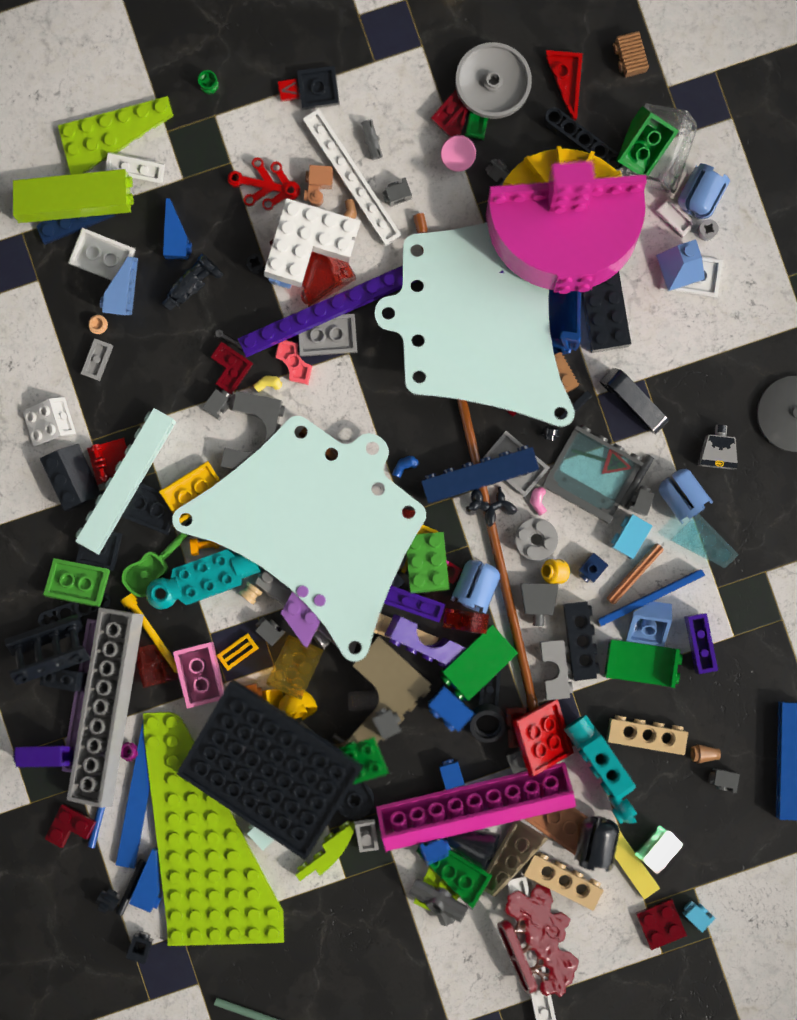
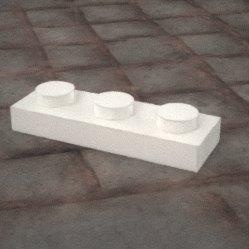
M109 152L105 171L126 169L128 175L132 176V178L162 183L165 164Z

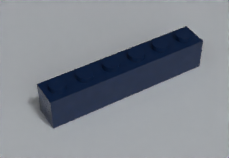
M528 445L517 448L518 452L510 454V451L499 453V457L495 459L489 456L480 459L481 463L473 465V462L461 465L462 469L459 470L449 468L444 470L442 475L436 476V473L425 476V480H422V485L428 503L430 504L539 471L533 447L529 448Z

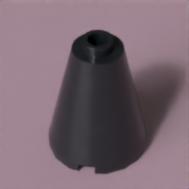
M475 830L445 837L444 839L447 840L451 848L480 869L486 871L492 861L493 852L496 851L500 835L494 832Z

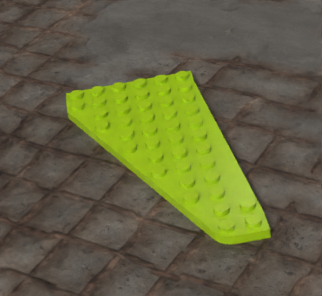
M173 712L143 713L144 740L167 921L168 946L284 943V910L233 813L177 775L179 768L195 743L183 719Z

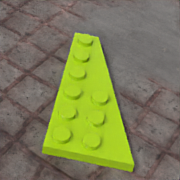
M168 96L58 125L70 174L89 172L100 162L106 161L109 152L118 153L129 146L134 140L144 136L143 134L153 128L155 129L172 118L173 113Z

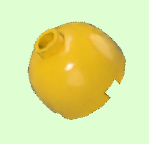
M290 689L286 691L285 696L278 704V709L293 719L302 717V720L317 711V704L310 693L303 690Z

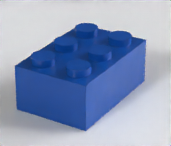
M444 685L428 701L429 711L437 718L441 716L444 719V725L451 731L456 729L459 732L474 715L473 711Z

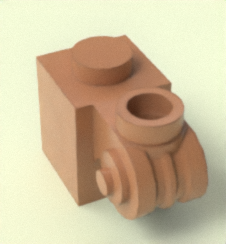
M310 165L309 171H306L305 182H309L308 190L304 191V201L310 202L315 207L322 205L324 199L320 190H332L333 166Z

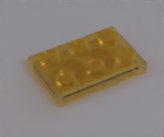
M288 635L267 679L266 685L301 700L324 650L311 644L305 647L300 639Z

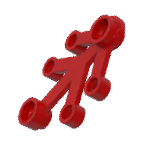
M259 157L253 159L252 166L259 172L263 180L242 176L239 171H232L228 175V182L232 187H240L244 184L262 188L252 195L247 194L244 197V203L248 207L254 206L256 201L272 191L280 193L272 199L266 198L263 200L262 206L266 211H271L275 205L286 198L295 200L300 195L299 185L294 181L288 180L282 170L281 163L277 161L271 164V171L277 174L282 184L274 183L264 167L263 160ZM256 161L261 162L259 167L254 165ZM275 165L280 166L278 171L273 170ZM234 175L239 177L237 181L232 180ZM288 188H294V192L288 193ZM247 198H252L253 202L249 204L246 200ZM271 202L272 205L271 207L267 208L265 207V203Z

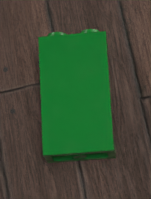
M488 625L483 630L484 633L445 670L441 669L439 671L442 675L441 680L447 686L451 685L455 689L453 693L460 700L469 701L518 654L494 625Z
M609 639L604 677L675 688L680 679V673L677 670L678 665L682 663V653H680V649Z

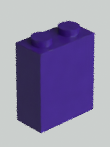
M74 746L15 747L13 761L15 767L72 766Z

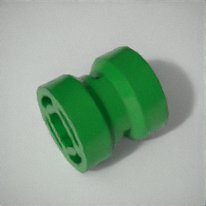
M205 70L199 74L198 83L201 90L206 94L216 92L219 83L215 73Z

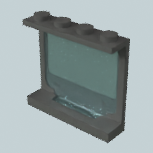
M575 426L542 487L610 524L614 518V513L644 463L640 461L641 457L634 453L629 455L623 452L625 449L620 445L614 444L613 446L607 443L608 439L598 434L596 437L591 434V429L586 426Z

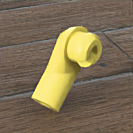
M266 375L253 386L259 393L267 386L278 390L282 387V382L277 376Z

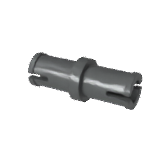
M373 120L361 122L366 137L364 141L365 144H368L371 160L382 158L383 154L378 142L380 139L376 135Z

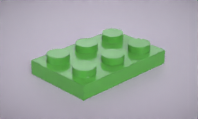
M444 532L416 534L407 550L410 592L421 593L449 590Z
M54 558L43 595L45 597L100 607L110 570Z

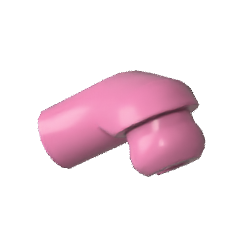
M541 486L532 491L530 499L531 505L539 516L547 511L541 503L543 495L546 494L545 489Z

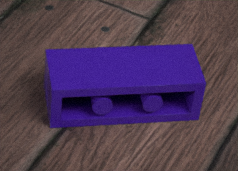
M707 613L684 616L695 673L703 674L718 671Z

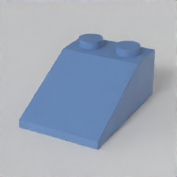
M127 257L105 291L104 297H101L100 308H103V313L132 315L138 258Z

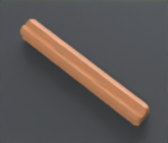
M658 543L654 544L609 594L607 600L614 605L663 552V547Z

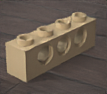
M615 715V719L609 718L607 742L685 755L688 732L684 731L682 726L672 725V728H666L664 723L653 722V725L645 724L646 720L635 718L634 722L626 721L627 717ZM627 726H631L633 729V733L630 736H625L623 733L624 728ZM650 729L652 736L650 739L645 740L642 734L645 730ZM664 733L671 735V739L667 743L662 742V735Z
M542 852L535 853L530 858L523 871L525 877L594 911L604 891L599 881L593 878L587 880L583 878V873L575 869L572 872L567 870L565 864L557 860L555 863L548 860L549 856ZM543 867H551V873L543 875L541 873ZM562 875L569 877V881L566 884L559 883V878ZM579 884L586 885V890L583 893L576 891Z

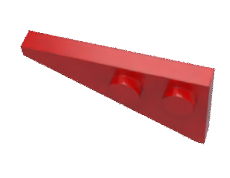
M546 50L545 56L570 117L576 121L583 53Z

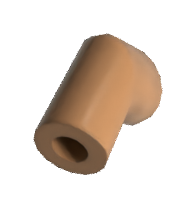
M354 199L345 200L347 211L343 216L355 219L357 212Z

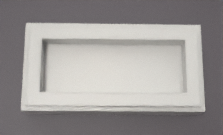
M670 197L655 211L682 238L696 225V222Z

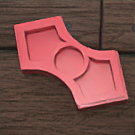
M286 340L278 343L275 358L284 362L288 367L289 381L308 385L312 366L300 358L298 343Z

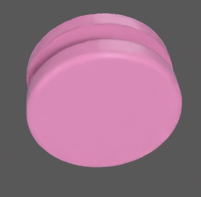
M452 136L445 141L441 148L442 162L452 171H465L475 161V145L466 136Z

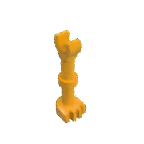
M190 538L191 556L199 555V549L212 547L219 549L222 546L213 541H198L196 538Z

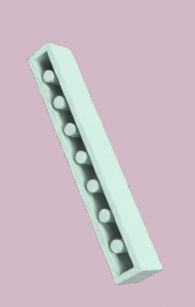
M153 408L152 412L149 411L144 418L145 424L136 431L135 441L126 448L125 458L116 465L115 475L113 478L110 477L105 485V492L103 495L100 494L95 502V509L88 513L85 519L87 521L85 526L81 527L76 534L77 543L98 555L176 424L173 418Z

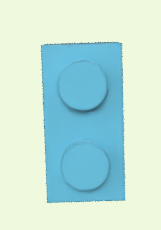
M632 514L624 518L620 525L623 527L620 534L616 533L611 541L613 543L611 548L629 559H634L652 528V525Z

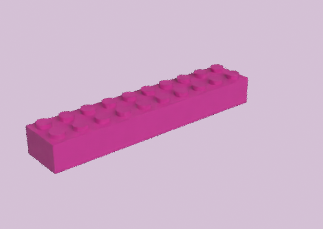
M565 762L554 764L536 776H529L527 771L377 806L376 809L385 850L390 851L576 807V802Z

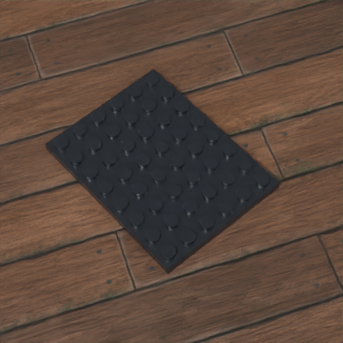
M232 679L179 768L177 775L306 861L364 765Z

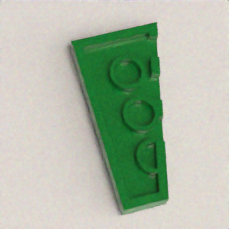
M418 847L416 854L424 861ZM449 850L448 857L428 866L473 910L492 875Z

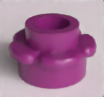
M126 742L122 745L120 755L122 759L132 761L137 757V746L134 743Z

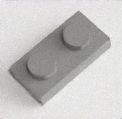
M94 338L81 374L100 381L113 345Z

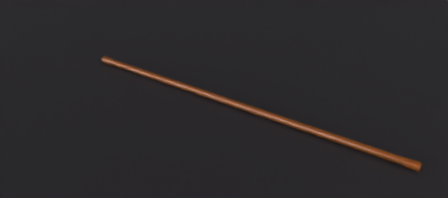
M424 213L413 215L417 233H428ZM457 399L471 462L475 465L481 462L468 403L466 400ZM487 486L479 488L478 490L483 495V501L490 505ZM496 523L491 527H488L486 524L496 569L500 573V587L514 647L518 652L517 660L527 698V707L530 712L539 707V703L533 686Z

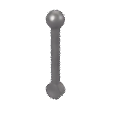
M221 330L215 332L218 338L222 337L242 349L238 342L224 335Z

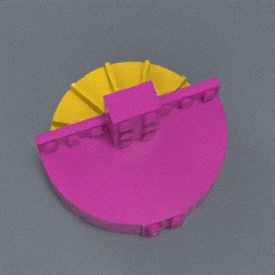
M557 146L553 150L526 156L524 161L509 173L502 186L490 187L486 220L492 244L504 264L517 276L533 285L553 290L554 293L559 292L560 294H567L570 291L587 292L592 290L594 286L614 276L627 263L635 249L645 218L644 189L647 183L646 175L622 177L620 170L616 171L609 163L595 156L594 151L587 153L575 149H562L561 146Z

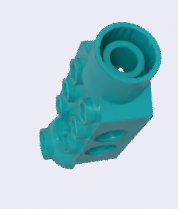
M226 549L174 568L171 579L157 578L151 581L146 589V599L152 607L160 610L171 607L176 599H179L185 605H190L242 586L243 578L261 572V569L253 561L237 552L233 553L230 549ZM163 588L166 592L163 599H159L156 595L157 590Z
M585 714L567 725L564 731L576 749H581L578 752L586 763L590 762L592 765L589 769L597 779L601 778L603 781L600 785L610 795L608 799L614 807L611 811L619 823H637L634 818L637 814L627 798L622 800L623 797L636 788L635 784L588 716ZM602 753L601 761L596 762V755ZM613 770V775L607 778V772Z

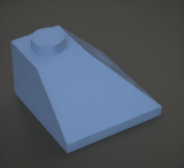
M696 239L656 255L668 291L705 279L702 256Z
M653 601L636 610L632 616L626 641L664 647L672 623V604Z

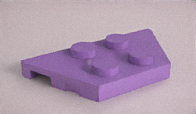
M300 586L297 589V594L300 597H306L309 593L306 586ZM292 591L281 614L302 644L308 647L321 621ZM317 595L314 598V603L317 606H323L326 602L323 595Z

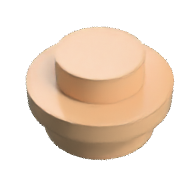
M94 315L90 318L88 327L91 332L102 334L106 331L108 323L103 316Z

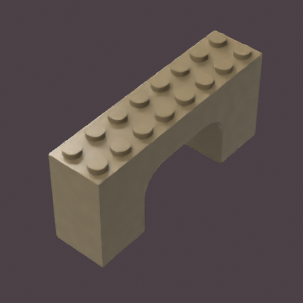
M380 636L371 644L366 657L353 664V667L377 689L379 695L378 705L347 740L339 744H333L337 748L346 746L351 741L356 743L371 737L375 738L376 743L380 740L385 741L373 720V717L376 716L375 712L386 708V710L391 709L392 713L397 712L402 722L405 719L403 714L407 710L411 712L417 706L416 700L420 696L424 698L431 690L429 688L430 682ZM302 721L300 722L302 725L310 729L305 723H303Z

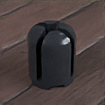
M591 816L584 819L581 823L574 860L579 861L578 865L594 871L595 868H606L605 872L611 871L620 834L619 826L614 821L606 820L605 817Z

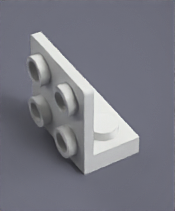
M65 397L48 399L23 410L34 447L57 437L76 434Z

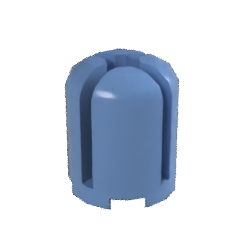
M700 163L698 167L696 165L678 198L679 206L692 217H697L698 219L711 217L728 187L730 179L725 174L723 177L713 171L714 167L703 163Z
M680 469L673 473L672 477L694 508L691 507L670 477L663 480L659 486L660 495L681 524L684 523L682 519L686 516L690 519L705 508L703 504L706 502L713 503L688 469Z
M469 560L464 565L451 600L455 601L456 598L464 607L477 612L483 609L482 612L486 614L500 580L499 571L492 565L483 564L482 561Z

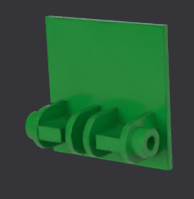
M374 737L356 743L351 741L346 746L339 748L364 765L354 784L389 773Z

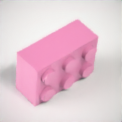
M210 642L173 652L187 709L219 701L225 688L214 643Z

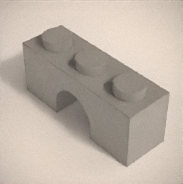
M564 640L540 642L541 661H553L558 668L557 675L553 679L544 680L546 700L570 698V693H573L572 682L568 681V674H571L570 662H566V655H569L568 643L564 644Z

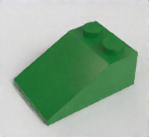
M642 106L629 126L616 161L638 175H646L647 179L679 130Z

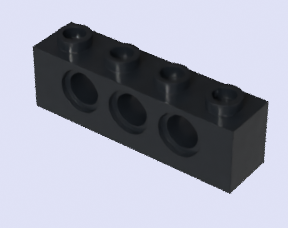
M588 601L563 604L572 680L597 679V674H600L599 663L595 662L594 656L597 655V645L592 640V636L595 635L594 624H590V616H593L592 606L588 605ZM578 616L584 619L582 627H577L574 623L575 618ZM581 635H584L587 639L584 646L577 644V638ZM584 654L589 657L587 665H581L579 662L580 657Z

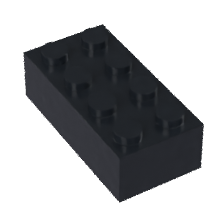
M618 271L610 279L594 286L592 290L581 292L591 353L626 348L631 345Z

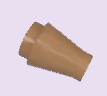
M697 744L691 747V760L697 764L720 760L721 751L719 748Z

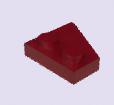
M456 90L430 118L449 138L461 135L468 111L461 102Z

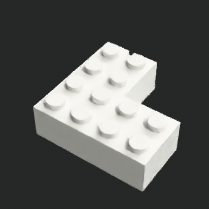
M286 198L264 271V277L302 287L312 252L349 263L361 221Z

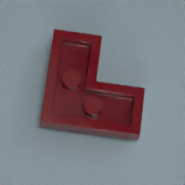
M221 342L211 356L213 360L226 368L216 382V385L233 395L253 366V363Z
M62 804L45 840L60 848H64L71 832L84 839H89L97 821L66 804Z

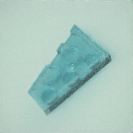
M699 513L670 540L722 568H726L739 555Z

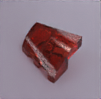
M155 644L138 648L136 663L143 688L179 679L178 673L173 671Z

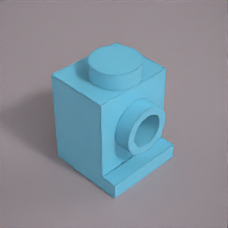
M691 900L684 907L683 914L702 933L716 919L700 903L697 906Z

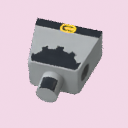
M716 425L715 435H707L705 437L698 466L732 470L738 468L736 438L726 436L727 425Z

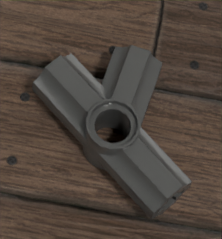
M420 879L415 881L409 895L426 903L427 907L436 913L440 924L443 926L453 924L455 920L461 923L469 908L467 905L452 898L446 889L441 887L434 888Z

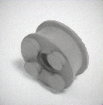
M533 518L519 525L515 532L514 543L517 551L523 557L538 561L546 559L553 554L558 544V535L550 522L540 518ZM534 534H538L541 537V542L538 545H534L531 542V537Z

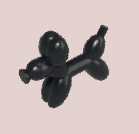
M497 487L496 502L489 505V503L483 501L481 491L475 489L470 497L472 502L469 506H466L468 512L476 511L479 508L484 511V519L488 527H491L496 521L495 510L500 508L501 511L508 515H514L517 512L516 506L505 500L501 487Z

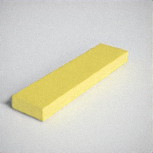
M620 832L615 859L645 900L659 890L660 887Z

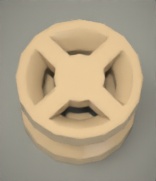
M247 581L244 590L239 592L243 598L253 605L256 602V598L263 593L249 581Z

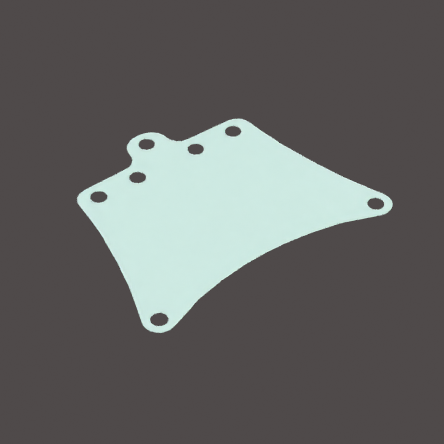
M487 223L408 236L403 245L402 289L396 295L382 298L375 307V319L378 325L385 330L399 333L403 338L405 383L408 390L418 395L455 398L495 406L560 427L567 426L574 419V408L560 379L553 353L549 326V289L541 288L523 280L504 264L492 244ZM416 244L422 246L424 250L423 254L418 257L413 256L410 251L411 247ZM412 281H422L424 284L423 290L414 292L411 289ZM384 308H393L395 316L389 320L385 319L382 316ZM419 334L424 337L425 343L421 347H416L412 344L411 340L414 335ZM414 372H424L426 380L423 383L414 382ZM558 407H563L567 410V417L563 420L557 419L554 415V411Z
M293 416L259 450L234 471L204 493L178 508L173 514L172 522L179 532L213 541L253 561L279 579L297 596L298 587L306 586L309 590L306 597H298L326 626L345 658L350 661H360L366 657L369 651L376 623L389 588L408 548L426 519V511L418 501L386 477L384 464L389 455V448L381 437L367 433L362 434L350 444H342L306 418ZM297 426L307 428L308 432L305 438L299 439L295 436L294 430ZM370 442H375L379 446V451L375 455H370L366 451V446ZM328 448H335L338 451L336 460L329 461L326 459L325 452ZM377 482L382 483L385 487L384 493L379 496L374 495L371 490L373 484ZM405 506H412L415 509L413 518L406 519L403 517L402 509ZM183 513H188L192 516V523L189 526H183L179 522V518ZM317 595L325 597L326 602L323 606H317L314 603V598ZM352 641H358L361 644L362 649L360 653L352 654L349 652L348 646Z

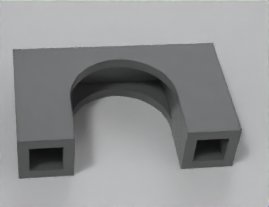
M236 391L232 410L237 413L260 418L266 426V439L254 451L245 452L224 448L221 462L222 468L235 470L281 428V424H278L279 418L283 417L285 411L282 400Z

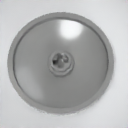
M494 42L484 43L469 50L461 59L455 77L456 91L464 106L474 114L490 119L507 117L519 110L527 100L532 84L531 71L525 58L514 48Z

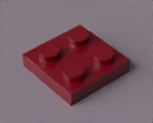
M671 898L636 912L651 950L687 936Z

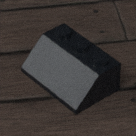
M79 444L56 450L40 458L64 511L69 512L98 498L102 494Z

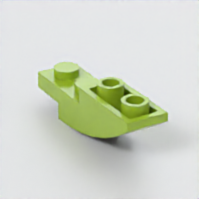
M347 820L339 826L340 830L337 833L331 832L323 838L325 842H323L322 846L325 851H318L312 856L313 860L307 863L305 861L297 867L298 871L295 876L299 881L315 870L321 876L338 860L353 835L355 829L354 820L352 822Z

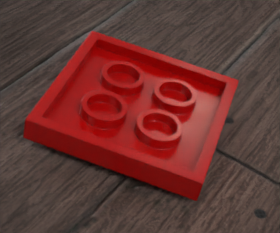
M558 699L550 700L512 721L529 776H536L574 753L570 738L564 731L566 725Z

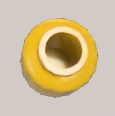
M548 559L541 568V575L545 582L549 584H563L569 578L570 568L567 562L562 559Z

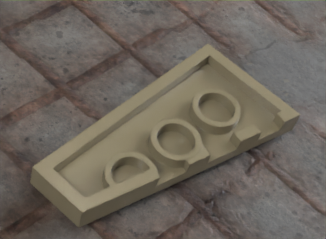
M520 820L514 821L486 870L487 873L492 875V878L484 891L496 897L549 838Z

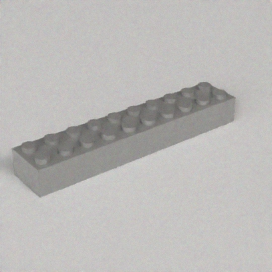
M99 608L67 795L68 801L100 808L110 807L113 804L144 614L108 608Z

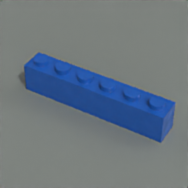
M778 702L776 818L779 820H797V702Z

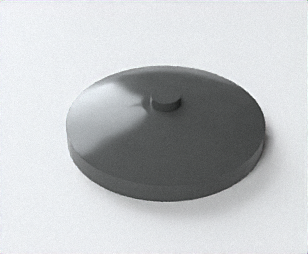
M788 376L772 383L761 395L757 406V423L762 435L774 447L787 452H797V376Z

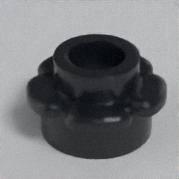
M544 427L543 432H541L542 435H545L544 439L556 440V437H560L559 428Z

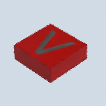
M297 79L278 82L281 102L300 99Z

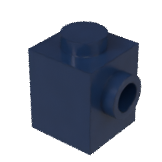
M591 553L577 571L581 573L579 577L586 583L589 581L594 583L608 567V564L595 553Z

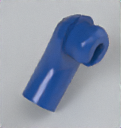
M414 456L399 459L392 475L401 478L406 468H416L418 466V460Z

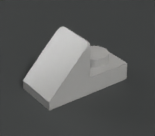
M375 819L355 822L359 852L379 850Z

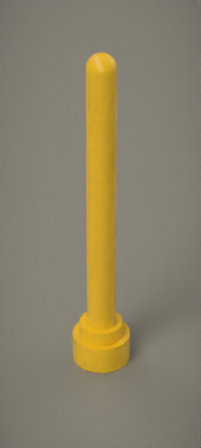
M132 593L120 601L125 608L131 609L133 613L143 614L137 606L136 596ZM144 616L143 628L173 671L178 673L174 657Z

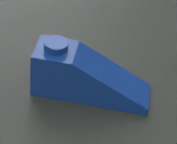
M166 198L163 256L165 259L188 260V255L192 254V243H189L173 203L169 198Z
M156 847L152 849L129 902L130 905L151 913L153 908L157 909L161 898L158 897L161 891L158 848Z

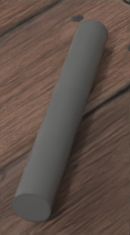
M647 455L644 460L643 466L640 467L620 503L622 507L627 508L634 491L636 492L654 460L652 456Z

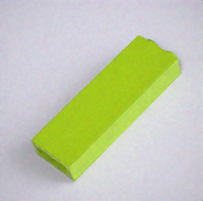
M126 169L13 180V216L18 223L129 213L131 212V205L134 203L133 195L130 193V188L133 187L132 176L128 175Z

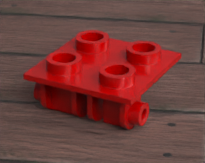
M124 438L100 445L95 444L87 448L97 485L107 483L110 477L113 478L116 473V465L125 458L127 447Z

